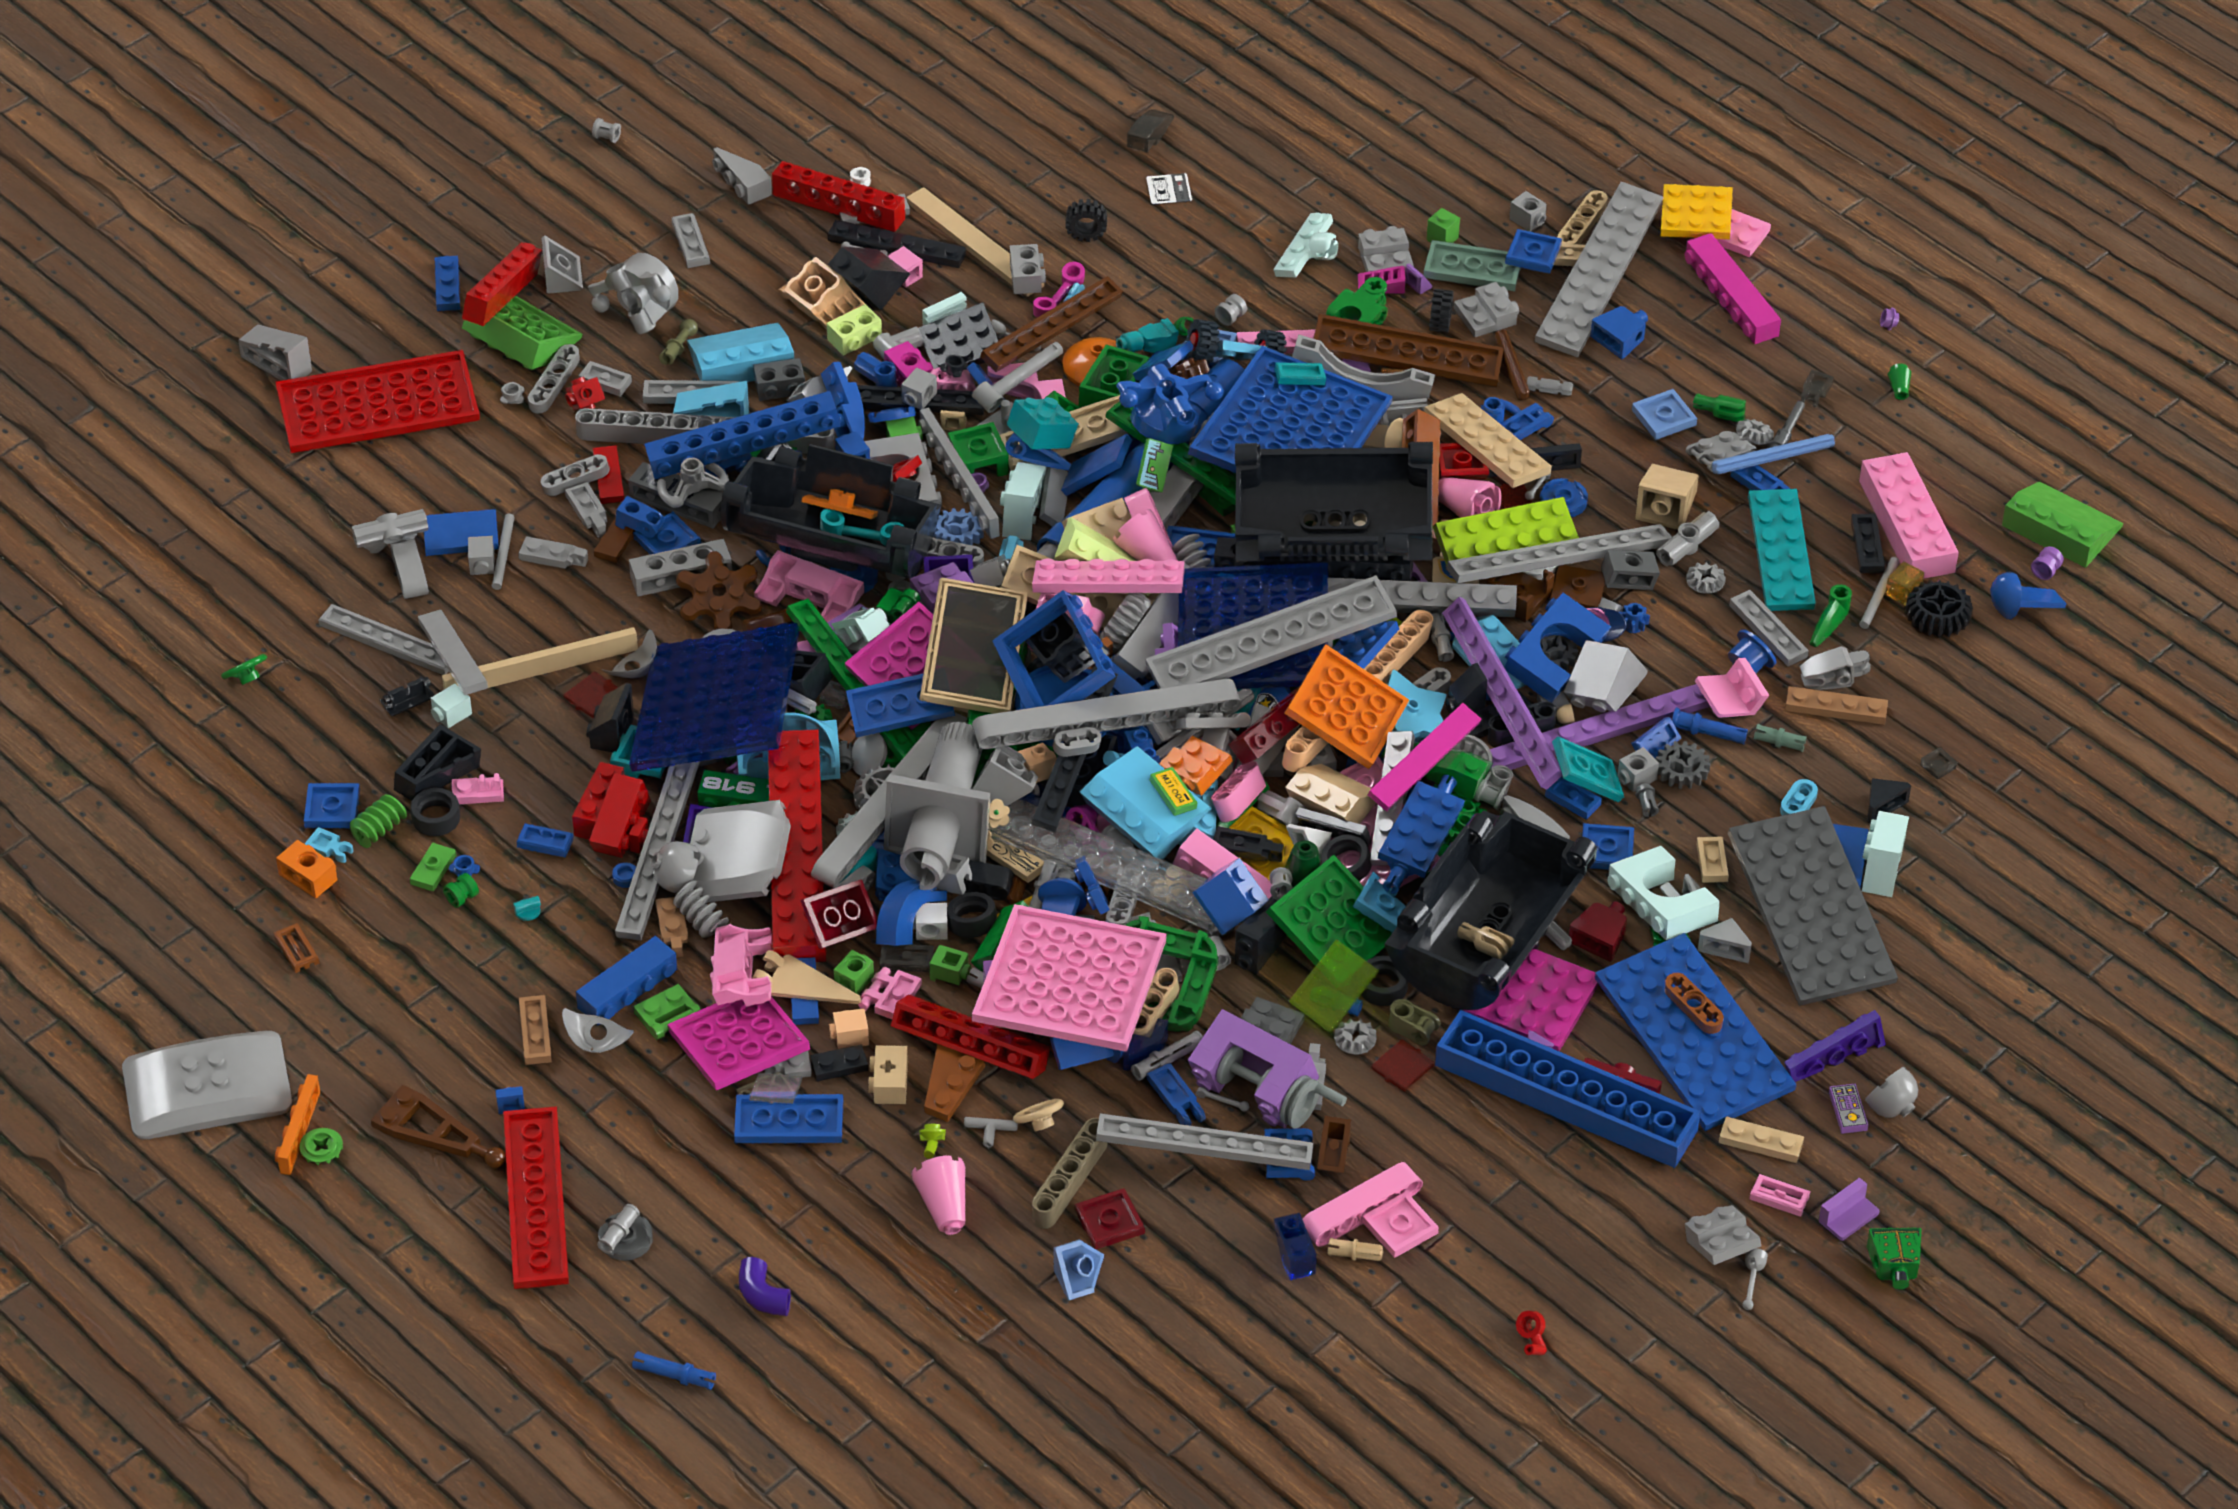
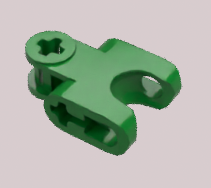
M1372 277L1367 279L1356 292L1347 288L1344 289L1329 305L1326 315L1381 325L1388 312L1387 307H1385L1387 283L1382 278Z

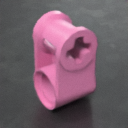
M940 367L931 371V374L937 376V389H940V387L942 390L974 391L976 389L974 378L968 370H963L961 377H953L947 374V372H942Z

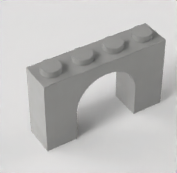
M919 433L864 441L870 449V459L893 465L919 455L922 464L915 469L916 474L913 475L916 478L915 481L921 482L919 499L941 504L942 506L940 491L936 492L935 490L937 489L936 477L931 475L930 458L926 459V443L921 442Z

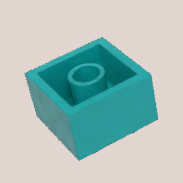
M1046 397L1045 399L1026 398L1025 400H1015L1006 425L1031 449H1062L1071 447L1079 423L1058 404L1057 400Z

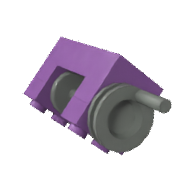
M1223 1009L1188 1059L1192 1069L1191 1072L1197 1081L1196 1084L1207 1091L1213 1090L1219 1094L1224 1085L1230 1082L1236 1074L1258 1085L1254 1094L1255 1101L1258 1103V1108L1262 1113V1119L1271 1126L1279 1125L1286 1128L1289 1125L1294 1129L1299 1128L1310 1117L1317 1104L1319 1095L1340 1106H1344L1347 1101L1346 1096L1317 1081L1319 1076L1310 1054Z

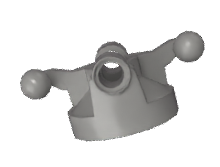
M637 253L631 256L625 262L608 269L605 280L588 286L593 296L592 308L601 313L608 310L610 302L607 296L600 293L615 289L618 300L622 307L628 311V316L637 334H643L656 326V322L673 308L678 300V286L674 276L666 265L648 253Z

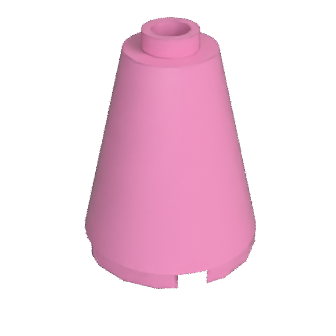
M1448 477L1439 479L1438 501L1460 518L1492 512L1500 508L1501 490L1492 482Z
M1146 509L1145 511L1148 514L1144 516L1140 513L1136 514L1118 530L1121 533L1119 538L1113 537V542L1137 561L1143 559H1151L1153 561L1177 560L1151 509Z
M940 1156L922 1162V1168L916 1171L915 1167L911 1175L933 1220L941 1232H945L948 1235L960 1232L961 1228L965 1225L964 1161L959 1157L958 1161H954L952 1156Z

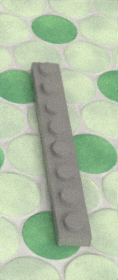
M929 407L921 409L918 425L921 426L922 434H925L929 447L934 448L937 460L943 462L947 475H951L954 487L960 489L963 501L965 503L968 502L972 515L974 517L977 516L981 530H985L990 539L999 537V518Z
M1100 1114L1096 1141L1305 1170H1310L1313 1150L1312 1142Z

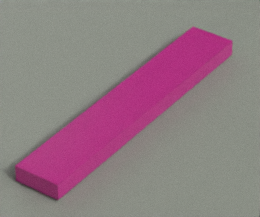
M1462 703L1386 774L1367 795L1387 812L1463 740L1482 719Z

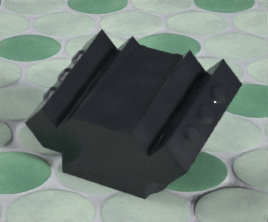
M1068 610L1025 640L1042 663L1048 666L1064 683L1094 664ZM1103 644L1102 650L1104 654L1108 655L1109 649Z

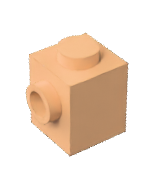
M1044 743L1018 751L1026 760L1024 763L1026 769L1034 771L1038 776L1036 783L1049 779L1057 759L1053 751H1050Z
M865 1009L844 1010L833 1013L834 1023L829 1024L831 1040L836 1039L837 1049L861 1044L862 1046L869 1045Z

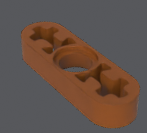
M1672 973L1667 976L1664 988L1665 994L1703 1032L1708 1034L1719 1032L1723 1025V1013L1684 974ZM1696 999L1701 1005L1699 1007H1691L1687 1004V1001Z

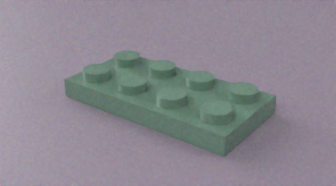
M1432 240L1423 276L1429 279L1476 286L1497 282L1500 287L1505 286L1507 290L1515 291L1521 267L1505 264L1508 251Z

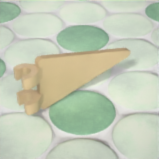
M767 950L763 957V961H767L764 969L769 972H775L774 975L771 977L765 971L757 969L752 976V979L769 977L771 981V996L859 1004L861 1002L860 995L789 954L782 958L776 952Z

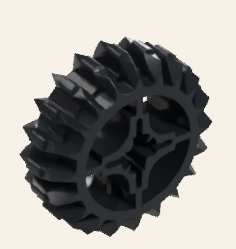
M1929 579L1927 584L1920 582L1918 587H1913V590L1907 597L1905 610L1908 621L1912 622L1914 628L1919 627L1920 633L1926 631L1929 636L1937 634L1940 638L1943 634L1950 637L1952 633L1958 635L1960 630H1965L1967 624L1971 621L1973 606L1970 596L1966 594V589H1959L1958 584L1950 585V581L1942 583L1940 579L1937 582Z

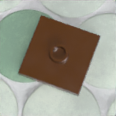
M1559 565L1550 600L1553 597L1557 600L1562 593H1565L1586 609L1598 607L1606 584L1603 573L1601 571Z

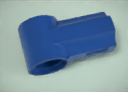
M865 352L857 356L854 362V369L875 382L876 386L897 387L896 368L892 362H881Z

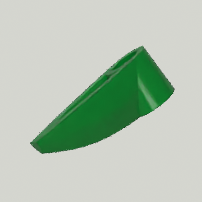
M1838 584L1830 589L1828 604L1816 624L1809 645L1814 647L1820 645L1848 615L1852 591L1848 586Z

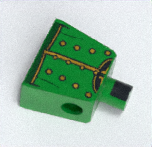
M1921 1228L1869 1229L1867 1250L1877 1277L1881 1280H1892L1895 1289H1905L1909 1286V1279L1917 1278L1920 1264Z

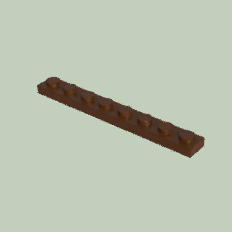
M1106 276L984 349L980 357L997 372L1119 299L1123 291Z

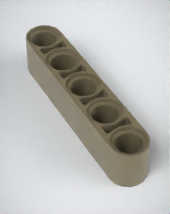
M1091 1118L1085 1122L1033 1198L1032 1219L1037 1227L1042 1229L1050 1228L1057 1222L1106 1150L1108 1142L1096 1141L1099 1118Z

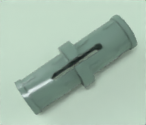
M1757 724V732L1755 731L1754 733L1755 740L1773 743L1778 748L1784 746L1803 752L1807 736L1785 732L1784 728L1777 730Z

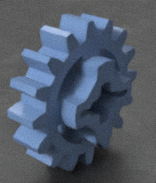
M952 508V512L944 510L943 516L939 515L933 537L973 545V543H980V538L984 537V531L980 528L977 516L974 517L971 511L965 513V509L962 508L960 512H957L955 508Z

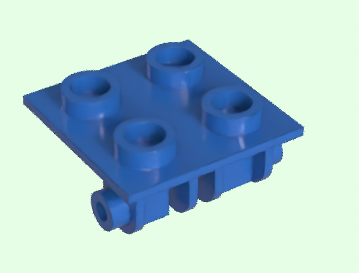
M878 848L875 895L879 901H884L895 886L901 882L916 879L908 876L901 868V855Z

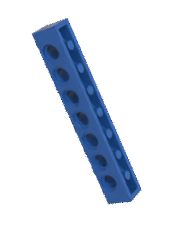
M827 391L645 443V448L654 479H659L680 473L681 464L687 458H697L703 465H708L840 427V422L831 392Z

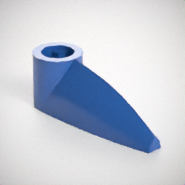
M1015 433L1006 442V451L1012 457L1061 470H1069L1071 467L1070 462L1051 449H1031Z

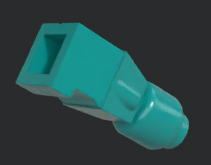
M1168 318L1162 319L1160 323H1149L1138 329V331L1123 333L1120 338L1116 339V347L1134 353L1141 350L1152 353L1164 351L1176 346L1179 331L1176 330Z

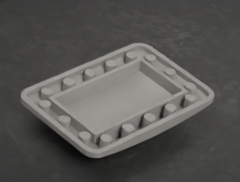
M274 1031L238 1033L179 1043L129 1056L122 1064L132 1131L134 1136L142 1140L287 1113L292 1107V1097L281 1038Z

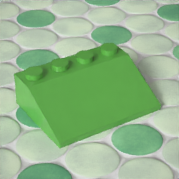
M517 296L512 298L484 326L464 320L462 329L469 332L471 337L483 340L490 348L502 351L506 357L516 359L522 363L523 367L531 370L547 366L561 346L567 344L574 345L583 335Z
M2037 482L2018 491L2005 505L2002 526L2043 547H2054L2062 553L2063 557L2086 568L2123 527V523L2044 483Z

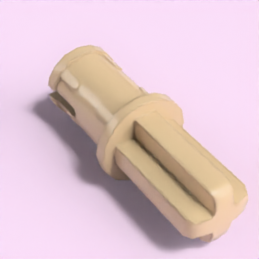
M1330 1238L1329 1240L1330 1246L1340 1247H1328V1255L1351 1257L1353 1261L1356 1258L1380 1261L1383 1256L1382 1245L1358 1242V1239L1347 1241Z

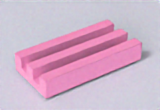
M1759 1174L1750 1193V1200L1800 1217L1810 1197V1191L1761 1174Z

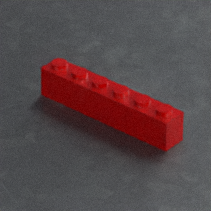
M521 242L466 294L462 319L480 326H484L538 275L542 249L536 248L531 243Z

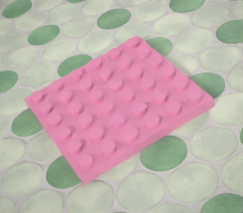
M1014 904L974 1007L972 1021L1127 1052L1166 943V934Z

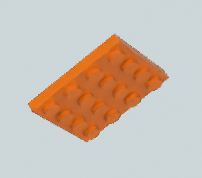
M1325 644L1284 714L1367 769H1370L1387 741L1388 732H1392L1409 699Z

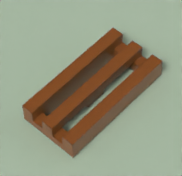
M298 923L274 932V939L295 973L300 972L301 967L305 969L310 968L311 963H314V965L320 964L319 957ZM291 932H295L309 957L305 958ZM282 936L286 937L299 961L296 960Z

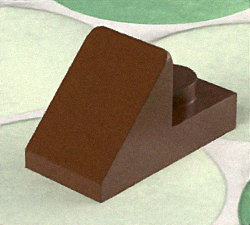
M1330 1116L1324 1117L1317 1169L1344 1173L1347 1151L1350 1145L1352 1120Z

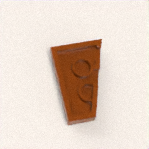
M938 1044L925 1100L924 1113L948 1122L985 1068V1061Z

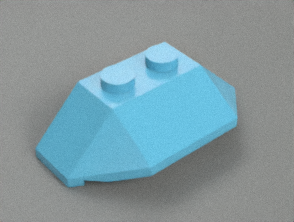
M1495 615L1476 617L1504 667L1507 662L1505 655L1512 646L1517 648L1520 643ZM1454 637L1452 648L1471 666L1457 638ZM1507 672L1516 689L1525 686L1524 683Z

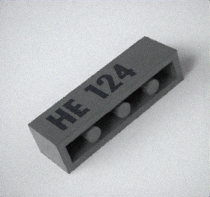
M642 462L628 480L631 498L668 512H674L678 516L713 529L721 520L719 508L722 505V491L711 488L702 489L687 496L681 507L672 508L660 498L657 491L659 479H654L650 464ZM673 474L659 478L666 481L667 492L669 495L674 496L681 480L680 475Z

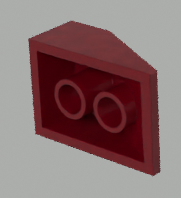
M862 879L800 900L819 949L865 935L877 927L878 919Z

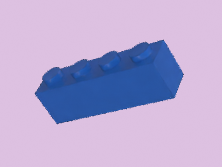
M654 936L576 991L577 1008L585 1015H595L611 1019L619 1010L632 1004L636 998L645 992L652 990L663 979L673 975L677 970L676 952L658 937Z

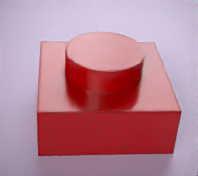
M639 816L629 833L630 851L640 853L649 830L647 818Z

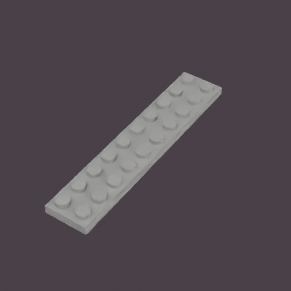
M1622 181L1620 182L1535 335L1534 342L1578 358L1591 334L1592 319L1603 313L1662 205L1663 196Z
M1373 576L1146 658V666L1159 689L1227 679L1397 617V611L1378 577Z

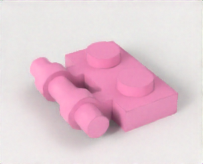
M882 967L880 972L875 973L869 989H865L862 993L861 1002L858 1006L866 1011L870 1005L876 1004L874 1006L876 1014L892 1019L896 1002L908 994L915 996L922 985L921 978L897 970L894 977L889 976L891 974L890 969ZM886 988L883 993L879 992L880 989Z

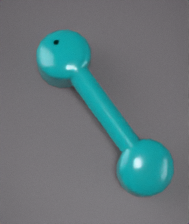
M832 509L823 510L820 516V528L822 531L837 535L877 540L884 546H886L887 540H890L892 529L895 525L904 527L899 522L887 523L882 526L880 531L844 525L845 518L843 514Z

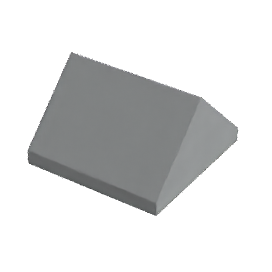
M544 235L542 237L547 294L580 291L583 288L580 256Z

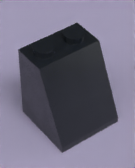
M841 247L828 263V266L840 274L852 289L880 310L883 309L910 275L908 271L878 249Z

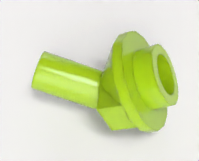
M925 1124L924 1129L919 1130L920 1140L927 1141L924 1151V1157L927 1159L934 1157L938 1141L945 1140L946 1130L941 1129L940 1124Z

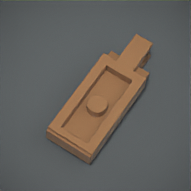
M675 897L655 899L662 942L667 946L671 945V949L676 952V958L683 957L682 943H688L685 917L680 912V908H676L673 904Z

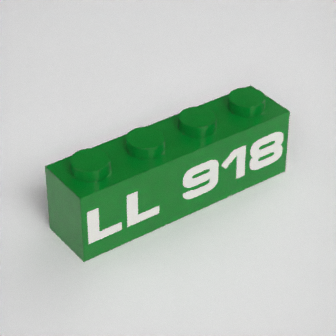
M704 770L698 789V805L716 808L769 801V779Z

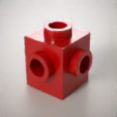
M584 376L571 381L572 386L565 388L567 392L565 393L566 401L570 407L572 406L573 410L580 408L594 409L596 408L594 403L605 399L597 377L585 380Z

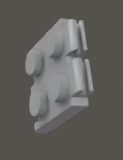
M1724 431L1717 436L1704 438L1697 443L1688 445L1686 453L1694 455L1699 463H1705L1708 470L1713 472L1712 463L1714 461L1754 452L1755 450L1753 449H1756V447L1736 432Z

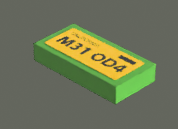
M1173 767L1150 774V782L1174 816L1197 808V801Z

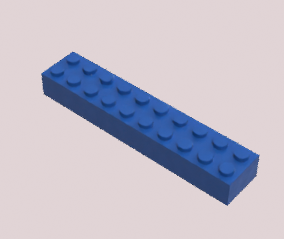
M1462 1010L1459 1011L1436 1047L1435 1066L1673 1168H1676L1698 1132L1701 1111Z

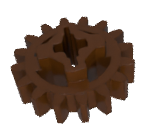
M1193 358L1180 360L1168 369L1171 374L1185 379L1203 375L1210 371L1205 359H1199L1194 362Z

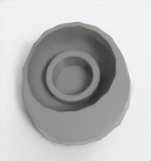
M879 733L858 737L853 744L852 759L854 760V766L852 768L860 776L861 773L867 774L869 768L876 770L878 765L882 767L886 760L887 744Z

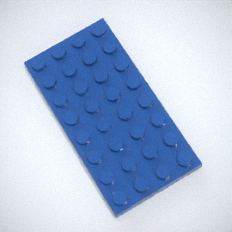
M1685 933L1595 972V980L1683 1102L1687 1106L1701 1111L1699 1124L1704 1131L1723 1124L1726 1117L1736 1118L1796 1090L1795 1081ZM1672 973L1684 974L1723 1013V1025L1719 1032L1715 1034L1703 1032L1665 994V980L1668 975ZM1696 999L1687 1001V1004L1691 1007H1699L1701 1005Z

